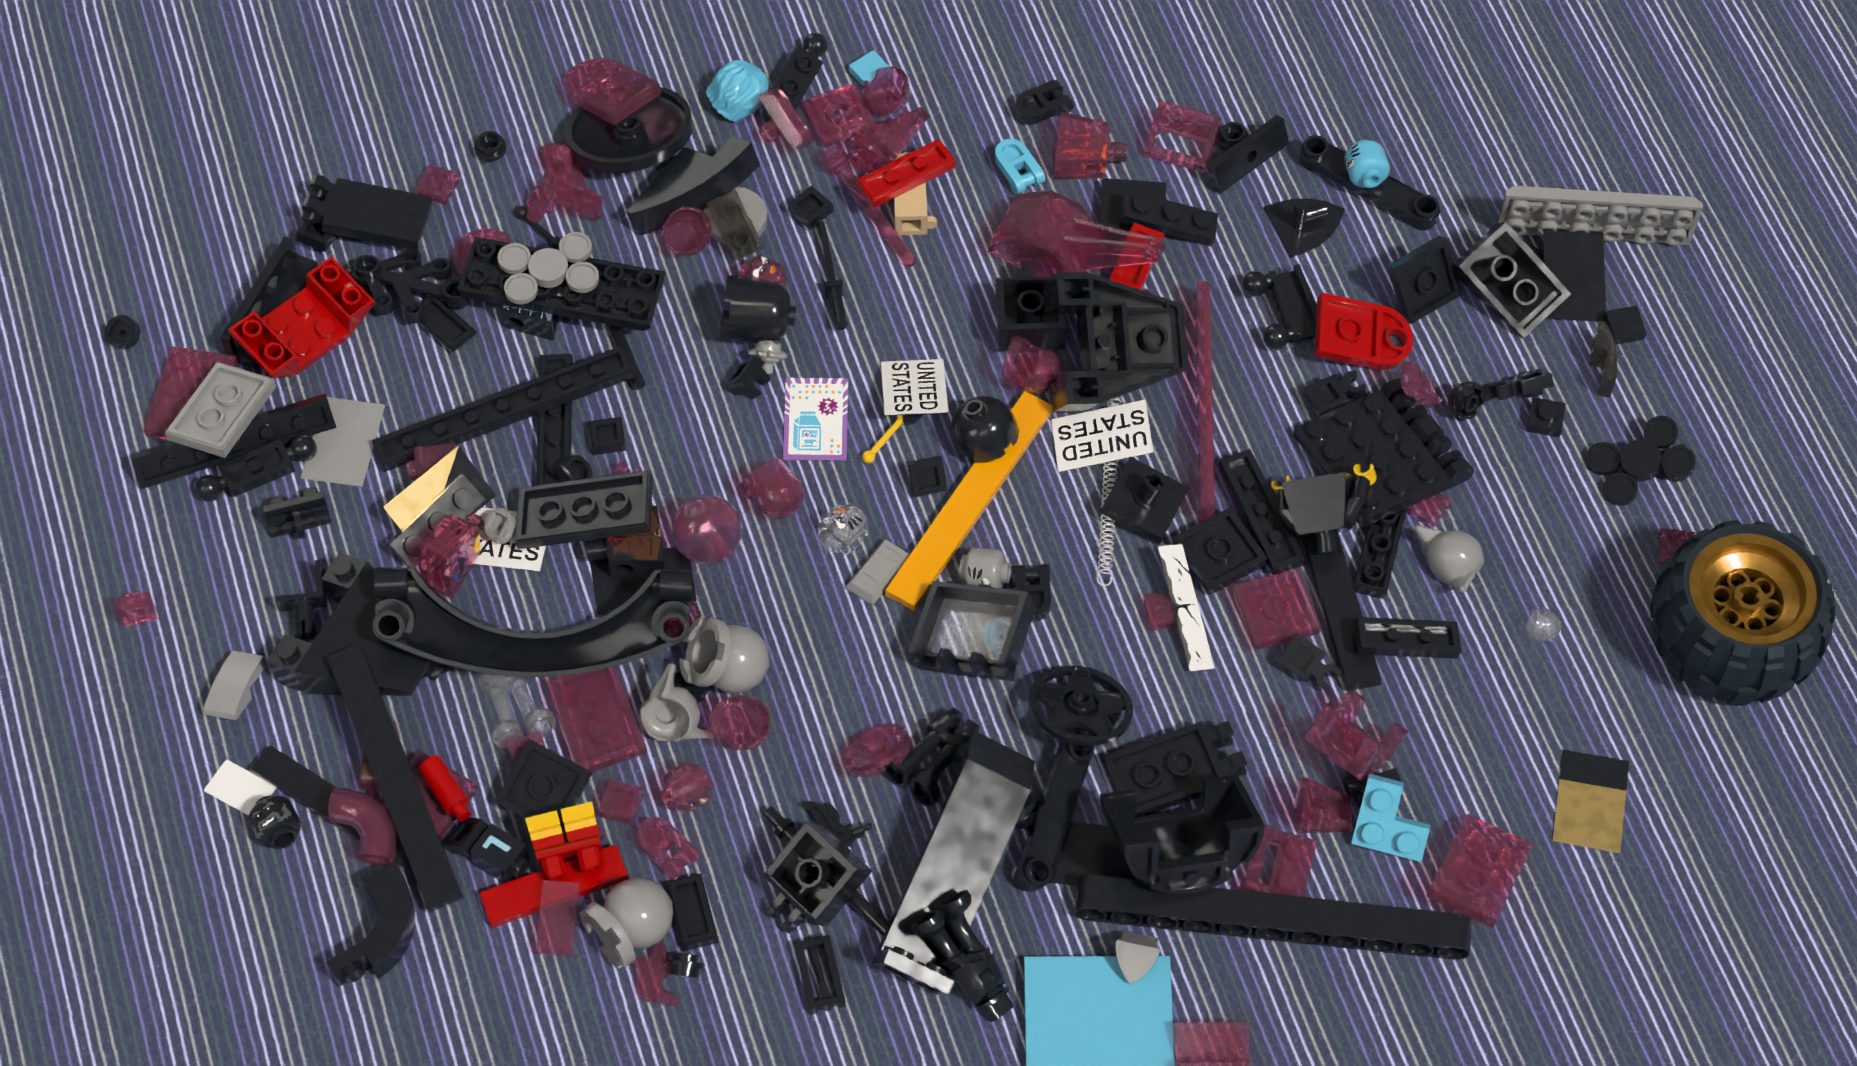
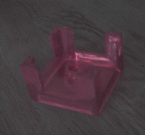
M1351 690L1344 695L1336 710L1334 709L1335 704L1332 702L1324 705L1304 738L1361 781L1369 776V774L1374 773L1389 763L1409 731L1397 722H1394L1379 742L1353 722L1363 707L1365 698L1356 691Z

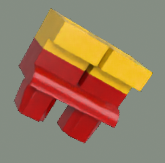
M592 801L560 809L568 843L564 841L557 810L525 818L538 865L543 866L549 882L568 877L564 860L578 856L582 873L600 869L599 851L602 850Z

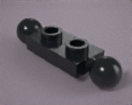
M811 33L807 35L803 41V49L796 46L770 89L767 98L773 102L766 104L762 110V119L768 126L778 127L785 122L787 111L792 114L794 113L824 62L819 60L818 57L824 55L828 48L827 40L822 34Z
M300 435L292 440L290 447L285 449L281 439L219 464L218 468L222 476H202L196 483V494L203 501L211 502L221 496L223 489L228 488L233 498L295 472L292 460L296 459L301 462L311 460L317 452L316 442L310 436Z

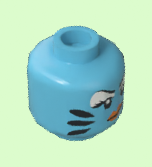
M1361 140L1354 143L1345 154V166L1349 178L1355 186L1373 188L1388 177L1390 172L1389 162L1384 148L1379 143Z

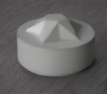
M504 508L494 509L485 518V527L483 528L485 536L498 544L509 542L516 534L517 517Z

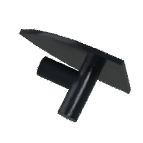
M1290 199L1264 207L1290 258L1313 250L1329 239L1339 226L1345 211L1342 207L1316 199Z

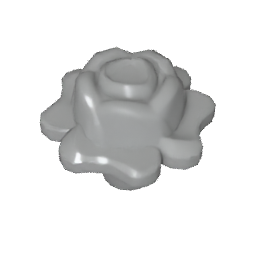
M759 341L756 348L749 350V354L752 356L756 355L765 362L762 367L766 373L773 374L774 364L788 357L787 353L781 351V343H776L775 341Z

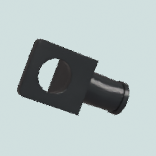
M315 560L317 592L276 597L277 605L282 612L293 611L294 638L305 640V632L309 640L317 637L314 609L328 607L327 589L321 580L325 574L321 560Z

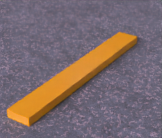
M1026 391L1023 392L1011 410L1019 427V436L1015 445L1013 446L1010 443L1004 449L1006 454L999 459L987 463H974L886 588L885 596L915 612L929 592L932 582L936 581L1052 414L1053 405Z

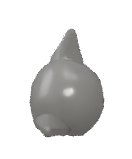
M1419 524L1416 525L1415 531L1423 547L1427 550L1426 559L1431 572L1441 582L1453 586L1454 589L1460 592H1466L1469 584L1475 578V574L1481 569L1485 561L1479 541L1464 531L1443 532Z
M674 663L668 664L660 680L654 686L649 699L640 708L639 720L643 730L650 738L657 741L678 742L691 739H714V732L697 727L700 720V710L696 698L687 689L674 686L676 666Z

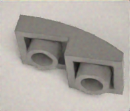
M233 650L214 680L203 708L204 714L237 720L252 700L250 687L266 667L264 656Z

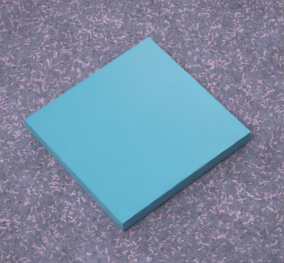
M1117 956L1024 957L1026 1066H1175L1170 956H1158L1151 969L1134 983H1129L1123 975Z

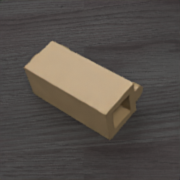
M911 152L892 154V162ZM926 183L894 198L895 236L928 234V229L937 227V218L927 214Z

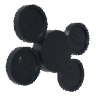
M1667 416L1651 418L1644 427L1645 440H1635L1628 443L1623 448L1621 455L1616 446L1607 442L1597 443L1588 450L1586 456L1587 465L1595 474H1612L1621 464L1623 472L1612 474L1604 483V495L1610 503L1624 506L1633 502L1638 494V484L1636 481H1647L1654 478L1659 473L1661 466L1664 473L1674 479H1683L1693 473L1696 459L1694 453L1687 447L1673 446L1667 449L1661 458L1659 449L1670 447L1678 438V427L1673 419Z

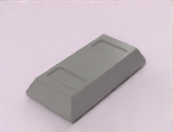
M884 539L845 586V589L873 606L885 592L910 554Z

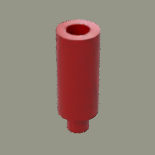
M433 755L425 759L420 764L418 770L448 815L455 814L459 821L468 819L471 816V812L467 807L470 800L440 755Z

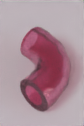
M333 788L328 806L329 819L332 823L347 824L357 830L361 838L359 859L366 863L386 866L395 861L396 829L386 808L369 794L348 788Z

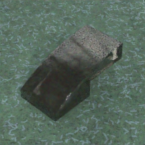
M1599 321L1593 338L1589 365L1601 368L1597 395L1610 398L1617 376V354L1614 339L1607 323Z

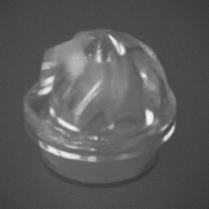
M1542 608L1540 611L1533 609L1526 622V635L1533 637L1534 641L1539 643L1553 641L1561 631L1559 617L1549 609Z

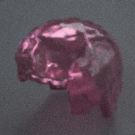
M735 695L720 701L712 708V712L709 715V728L714 739L727 750L744 751L754 749L764 742L771 728L770 713L764 703L756 698L744 695Z

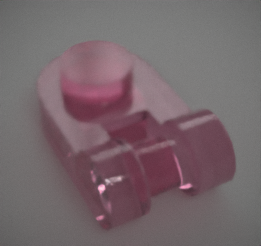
M648 818L638 828L637 836L640 848L671 880H676L682 874L681 869L688 863L693 864L701 857L697 849L663 818ZM674 846L679 853L671 859L666 852Z

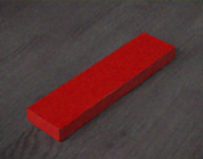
M615 844L599 851V870L582 873L579 860L575 858L564 862L568 876L564 879L549 882L544 870L479 892L491 928L628 880V874L617 845Z

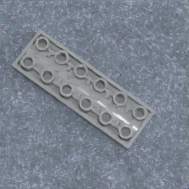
M1512 186L1505 192L1497 223L1507 222L1518 235L1543 237V230L1604 234V240L1608 242L1632 241L1641 244L1690 245L1703 209V203L1697 198L1690 196Z

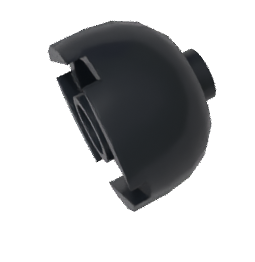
M978 396L964 402L953 414L950 426L953 443L958 454L961 457L962 455L966 456L973 463H987L1001 458L1006 454L1004 449L1010 443L1014 446L1019 436V427L1013 412L1003 401L991 396Z

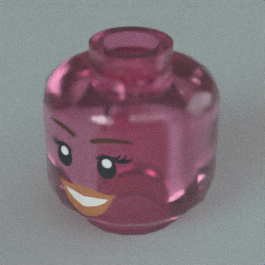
M685 761L662 776L664 789L659 794L669 810L676 807L679 812L689 814L711 799L710 789L714 787V784L700 763L694 765L690 761Z

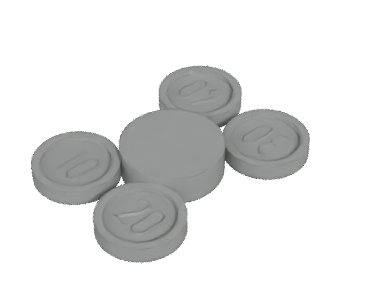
M580 232L568 233L560 240L559 250L544 248L536 251L532 256L529 249L522 244L511 243L505 245L498 253V264L506 273L514 274L504 284L507 299L515 304H526L536 297L538 286L552 288L562 284L565 280L568 287L575 292L586 293L593 290L599 282L598 270L591 263L582 262L592 253L590 238ZM568 262L575 263L568 268ZM529 269V274L522 273L525 270Z

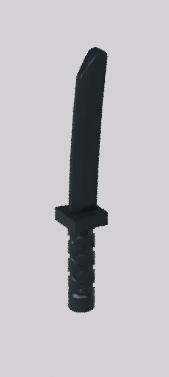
M819 221L829 281L824 282L826 288L825 296L831 300L830 305L835 328L837 330H844L847 328L848 323L842 296H844L842 290L843 282L842 279L836 280L825 221Z

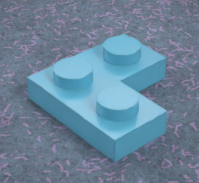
M1369 774L1351 844L1421 862L1431 825L1396 816L1404 782Z

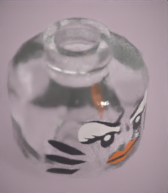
M851 504L833 507L818 526L822 547L834 555L836 553L843 555L853 553L869 532L866 515L859 508Z

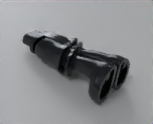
M962 890L934 907L935 910L919 917L912 924L911 928L918 936L930 939L945 958L940 964L948 968L946 973L957 982L966 996L974 1003L977 1010H984L990 1022H993L1012 1009L1014 1005L1007 995L1009 988L1007 985H1004L1005 980L996 961L995 954L990 952L989 946H983L967 922L964 912L972 904V897L968 890ZM945 923L951 929L965 953L961 954L944 927Z

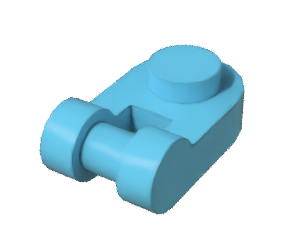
M1006 139L998 143L995 149V162L1008 180L1014 194L1018 195L1026 191V187L1032 184L1037 186L1045 182L1043 170L1021 141ZM1025 168L1027 173L1020 175L1018 170Z

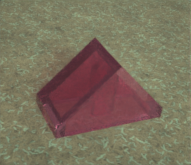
M1306 777L1300 779L1295 798L1297 833L1350 832L1353 830L1351 800L1348 796Z

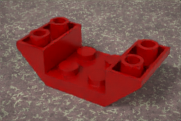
M331 256L306 274V287L263 318L253 311L230 327L228 332L271 378L298 375L347 340L375 305V301Z

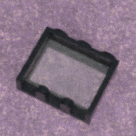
M933 581L908 652L919 670L1014 681L1015 669L1034 613H1037L1038 610L1029 592L1019 588L1008 590L993 588L986 584L972 586L963 585L956 581H947L946 583Z

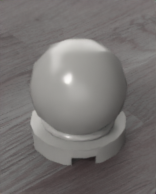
M700 617L689 627L688 636L683 640L688 642L686 658H680L679 660L681 674L686 682L700 687L712 685L728 694L748 692L762 682L770 666L768 647L757 632L743 625L727 626L724 621L713 617L708 619Z
M632 878L617 883L605 897L603 907L598 903L592 902L579 915L587 933L590 934L592 931H595L604 945L598 949L610 963L620 969L621 967L629 966L636 960L634 949L652 947L658 944L670 931L673 918V902L662 885L648 878Z

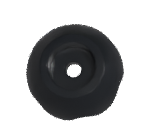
M1465 381L1457 384L1452 389L1448 398L1451 414L1460 421L1474 418L1477 414V408L1484 404V389L1475 381Z

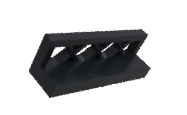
M283 237L221 334L220 339L228 359L257 369L259 364L230 335L228 329L253 311L263 318L306 287V274L318 266L317 261L297 254L293 239Z

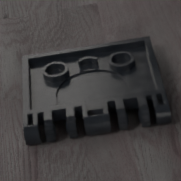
M1401 378L1387 382L1380 390L1294 427V438L1323 476L1346 472L1353 475L1354 480L1356 478L1353 470L1355 464H1360L1362 473L1370 469V464L1374 465L1377 479L1370 485L1367 499L1357 519L1362 528L1470 479L1474 474V469L1463 458L1460 451L1447 452L1452 447V441L1449 437L1444 436V431L1433 417L1427 415L1425 407L1422 405L1412 407L1417 400L1416 396ZM1443 454L1437 461L1434 459Z

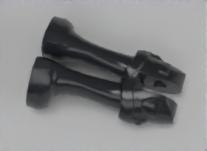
M953 707L940 717L934 718L926 728L928 734L910 752L889 758L882 767L883 773L891 783L898 787H904L911 780L910 789L914 798L926 807H933L941 797L938 785L941 773L955 760L952 757L957 746L967 743L972 730L979 732L980 725L969 719L953 736L951 733L958 726L963 716V713ZM942 747L933 760L914 776L920 763L935 748Z

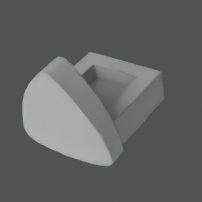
M1123 931L1121 939L1116 940L1117 960L1123 975L1129 983H1134L1142 978L1154 965L1160 953V947L1157 946L1159 938Z

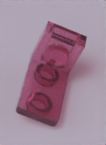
M544 173L527 198V220L539 224L545 213L550 214L555 203L597 221L602 216V197L548 173Z

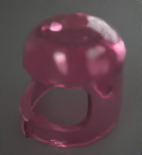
M1016 335L1012 338L1005 356L1002 378L1006 385L1031 394L1042 395L1052 389L1051 379L1059 375L1060 362L1052 350L1034 346L1026 338ZM1019 354V357H1018L1016 366H1015V368H1014L1015 359H1016L1017 355Z
M781 459L770 460L753 470L739 485V491L747 499L751 500L762 496V512L769 518L776 520L784 519L794 514L800 508L805 498L803 484Z

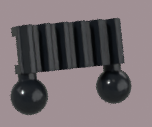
M1300 264L1294 265L1293 271L1278 275L1273 270L1269 271L1267 275L1258 271H1251L1244 276L1242 288L1247 295L1259 297L1266 292L1267 288L1269 291L1272 290V299L1276 301L1277 311L1281 312V321L1285 322V327L1281 324H1272L1265 329L1263 341L1268 348L1280 350L1287 345L1288 341L1294 343L1315 338L1317 305Z

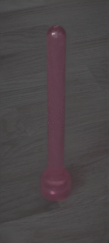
M840 145L829 148L821 157L823 165L829 172H833L835 175L839 174L904 265L907 267L914 266L916 263L915 256L879 207L872 208L856 186L857 177L849 168L848 154Z

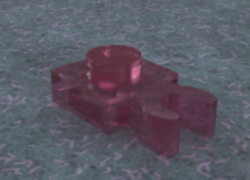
M1412 360L1400 365L1404 377L1400 381L1408 397L1413 396L1422 405L1426 404L1429 408L1442 403V399L1434 390L1437 388L1436 383L1433 380H1428L1426 372Z

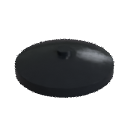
M632 85L603 92L583 103L569 118L565 135L571 155L580 164L597 171L624 173L655 166L679 152L690 139L693 131V119L689 104L678 93L659 86Z

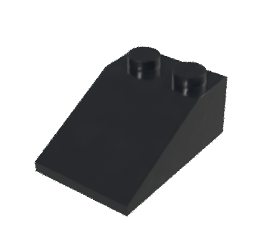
M1507 222L1495 224L1454 263L1457 277L1522 339L1571 295L1566 287Z

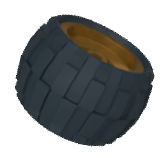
M1739 520L1721 522L1712 530L1705 528L1703 531H1699L1679 546L1676 553L1665 562L1654 586L1650 603V617L1653 619L1651 633L1659 656L1666 657V667L1679 683L1685 681L1694 688V694L1709 701L1714 697L1726 700L1727 705L1745 706L1755 699L1764 703L1786 694L1793 688L1794 684L1799 685L1807 679L1819 665L1832 638L1833 622L1835 620V599L1832 584L1827 583L1828 574L1824 564L1818 555H1811L1808 552L1803 540L1791 532L1787 535L1774 529V524L1757 520L1753 524H1741ZM1725 619L1731 620L1733 624L1727 622ZM1748 626H1755L1758 630H1751Z

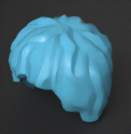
M735 60L725 64L718 70L712 83L707 87L706 93L712 106L719 114L729 121L739 122L762 106L769 93V81L761 68H758L753 63Z

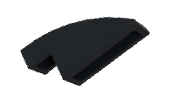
M731 136L713 157L683 147L626 211L635 233L644 235L674 225L710 207L732 192L760 166L752 142Z

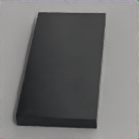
M646 470L519 488L515 534L517 548L526 549L651 532L653 491L651 471Z

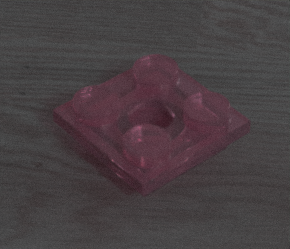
M854 83L802 101V106L824 147L835 145L843 140L877 129V124ZM837 109L846 111L842 115H835L832 112Z

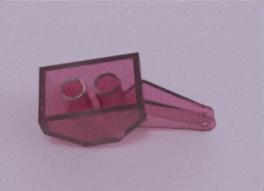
M1049 190L1018 193L1015 196L990 241L988 252L1018 267H1021L1020 261L1034 260L1035 275L1044 277L1052 276L1056 272H1087V270L1157 263L1165 249V244L1155 236L1137 234L1097 224L1081 204Z

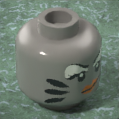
M975 547L970 549L968 554H964L961 558L959 579L965 585L978 586L986 584L993 588L1001 589L1003 583H1009L1011 563L1005 561V556L1001 550Z

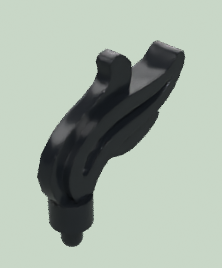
M805 801L803 803L804 810L810 812L815 822L823 824L847 847H850L855 840L865 836L864 832L872 828L871 823L863 825L857 823L851 827L843 826L840 822L838 811L829 803L824 804L828 812L816 802Z

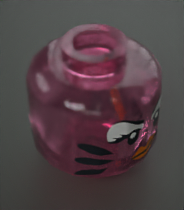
M762 255L755 256L751 262L745 260L738 276L776 282L784 287L789 277L785 275V268L782 264Z

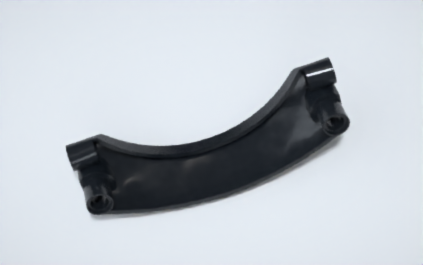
M375 567L374 594L375 598H377V603L375 605L373 631L382 641L405 651L442 664L475 672L531 678L586 673L622 665L654 654L685 640L690 627L692 570H654L641 586L622 603L590 621L555 630L530 631L497 626L463 612L436 592L415 568ZM387 615L394 616L399 621V629L387 631L381 624V618ZM678 618L683 622L684 627L678 633H670L664 628V623L667 619Z

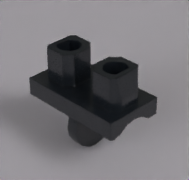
M315 487L302 490L300 497L290 500L281 495L269 498L268 505L263 506L271 538L297 532L299 539L306 538L305 529L332 523L323 491L318 492Z

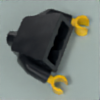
M1355 464L1353 470L1356 478L1354 480L1353 475L1346 472L1293 481L1287 475L1286 482H1282V486H1279L1277 481L1273 480L1271 486L1276 492V514L1291 531L1297 532L1299 536H1315L1318 555L1337 552L1335 533L1351 530L1352 523L1357 521L1365 504L1370 485L1377 479L1373 464H1370V469L1365 473H1362L1360 464Z

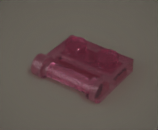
M1265 824L1261 844L1253 858L1249 861L1246 875L1240 880L1238 890L1304 897L1317 840L1275 830L1270 825ZM1270 844L1278 846L1270 884L1265 885L1261 884L1259 879L1267 847Z

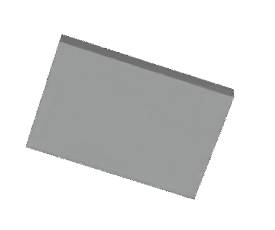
M216 362L165 431L167 440L226 458L277 387L275 380Z

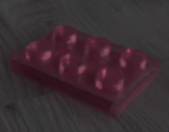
M172 346L143 429L147 437L167 440L165 431L216 362L237 368L238 361L236 356Z
M615 666L586 673L564 675L546 681L576 764L594 772L647 754L645 742Z
M1467 814L1426 897L1494 928L1533 844Z

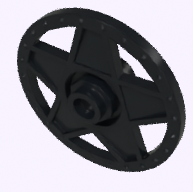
M1061 666L1044 672L1033 682L1028 697L1029 710L1035 722L1053 737L1075 745L1097 746L1118 739L1129 728L1133 715L1131 698L1119 682L1101 671L1083 666ZM1071 675L1067 686L1047 683L1054 678ZM1093 679L1105 684L1114 692L1096 690ZM1037 699L1054 709L1048 720L1040 711ZM1124 710V719L1114 729L1108 715ZM1086 730L1093 736L1077 735L1069 733L1068 731Z

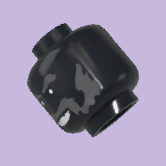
M269 795L260 798L248 816V822L257 840L262 846L267 848L283 849L295 842L301 830V820L290 800L283 796Z

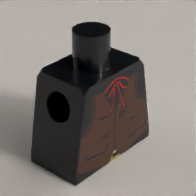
M652 506L651 532L586 541L588 561L608 559L610 575L614 578H647L654 570H665L658 507Z

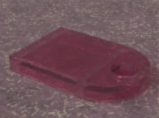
M600 58L584 61L571 68L564 77V87L570 101L613 125L661 95L659 83L612 59Z

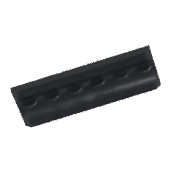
M481 237L474 238L457 289L458 293L463 297L639 331H646L651 328L666 277L665 271L588 257L582 262L591 263L597 268L599 273L598 285L593 290L586 293L575 292L568 287L565 280L562 284L552 288L538 286V293L531 302L515 304L507 299L504 291L506 280L514 274L506 273L498 264L499 251L505 245L511 243ZM526 246L531 256L536 251L541 250L540 248ZM568 262V268L575 263ZM529 269L525 270L522 273L529 274Z

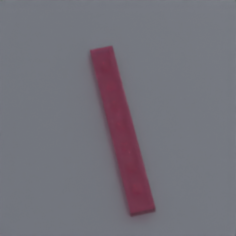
M1197 281L1194 300L1199 523L1214 516L1215 489L1210 284Z

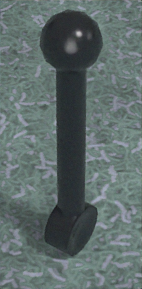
M524 206L515 207L514 215L517 219H524L550 241V246L553 249H559L561 238L552 236L531 218Z

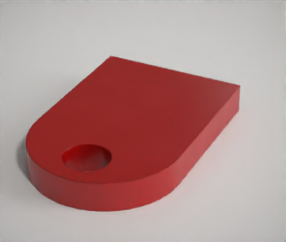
M1323 292L1317 298L1315 357L1377 370H1389L1401 364L1411 352L1413 346L1412 330L1406 319L1396 310L1383 305ZM1389 335L1397 336L1402 342V347L1393 345L1389 340Z

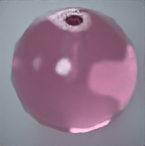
M699 495L687 500L678 509L672 524V536L679 552L687 559L698 564L713 565L728 559L736 551L742 537V523L736 509L727 500L719 496Z

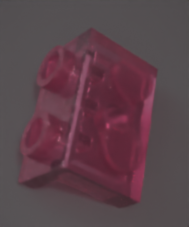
M1174 1022L1175 1066H1251V1061L1249 1060V1022Z

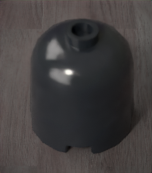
M727 275L724 303L730 304L729 311L723 310L719 339L752 343L764 340L780 341L786 333L787 326H794L797 307L790 306L788 290L776 282Z

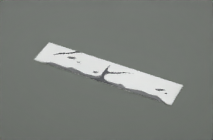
M1183 545L1158 546L1189 670L1215 669Z

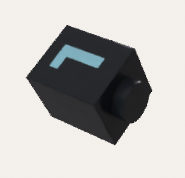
M492 823L470 850L474 866L503 884L513 881L515 878H521L530 864L526 844Z

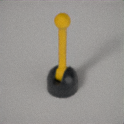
M924 414L896 415L897 420L871 450H867L862 454V460L867 464L872 463L875 460V454L902 423L906 425L914 424Z

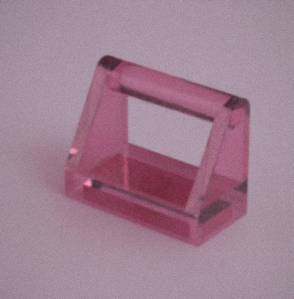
M1160 101L1147 140L1144 156L1205 173L1217 142L1221 117ZM1160 131L1206 143L1202 158L1155 146Z

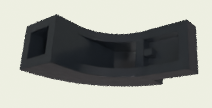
M395 861L363 878L367 893L377 908V919L372 931L366 938L326 961L338 987L345 983H353L359 980L365 974V971L370 968L377 979L381 978L394 968L410 945L415 928V908L407 882Z

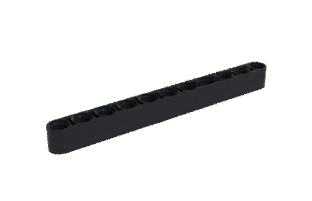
M1099 875L1081 876L1077 881L1074 914L1076 917L1086 921L1460 960L1470 956L1471 918L1458 913L1222 888H1211L1193 894L1175 895L1150 889L1148 884L1142 880Z

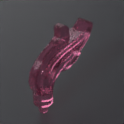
M661 940L656 944L648 960L643 957H636V960L632 963V966L638 969L636 990L638 996L643 1001L658 1002L666 1007L669 1004L677 1007L680 1004L679 1000L673 998V993L663 989L661 984L668 977L671 970V965H668V960L666 961V948ZM669 955L668 959H673V956Z

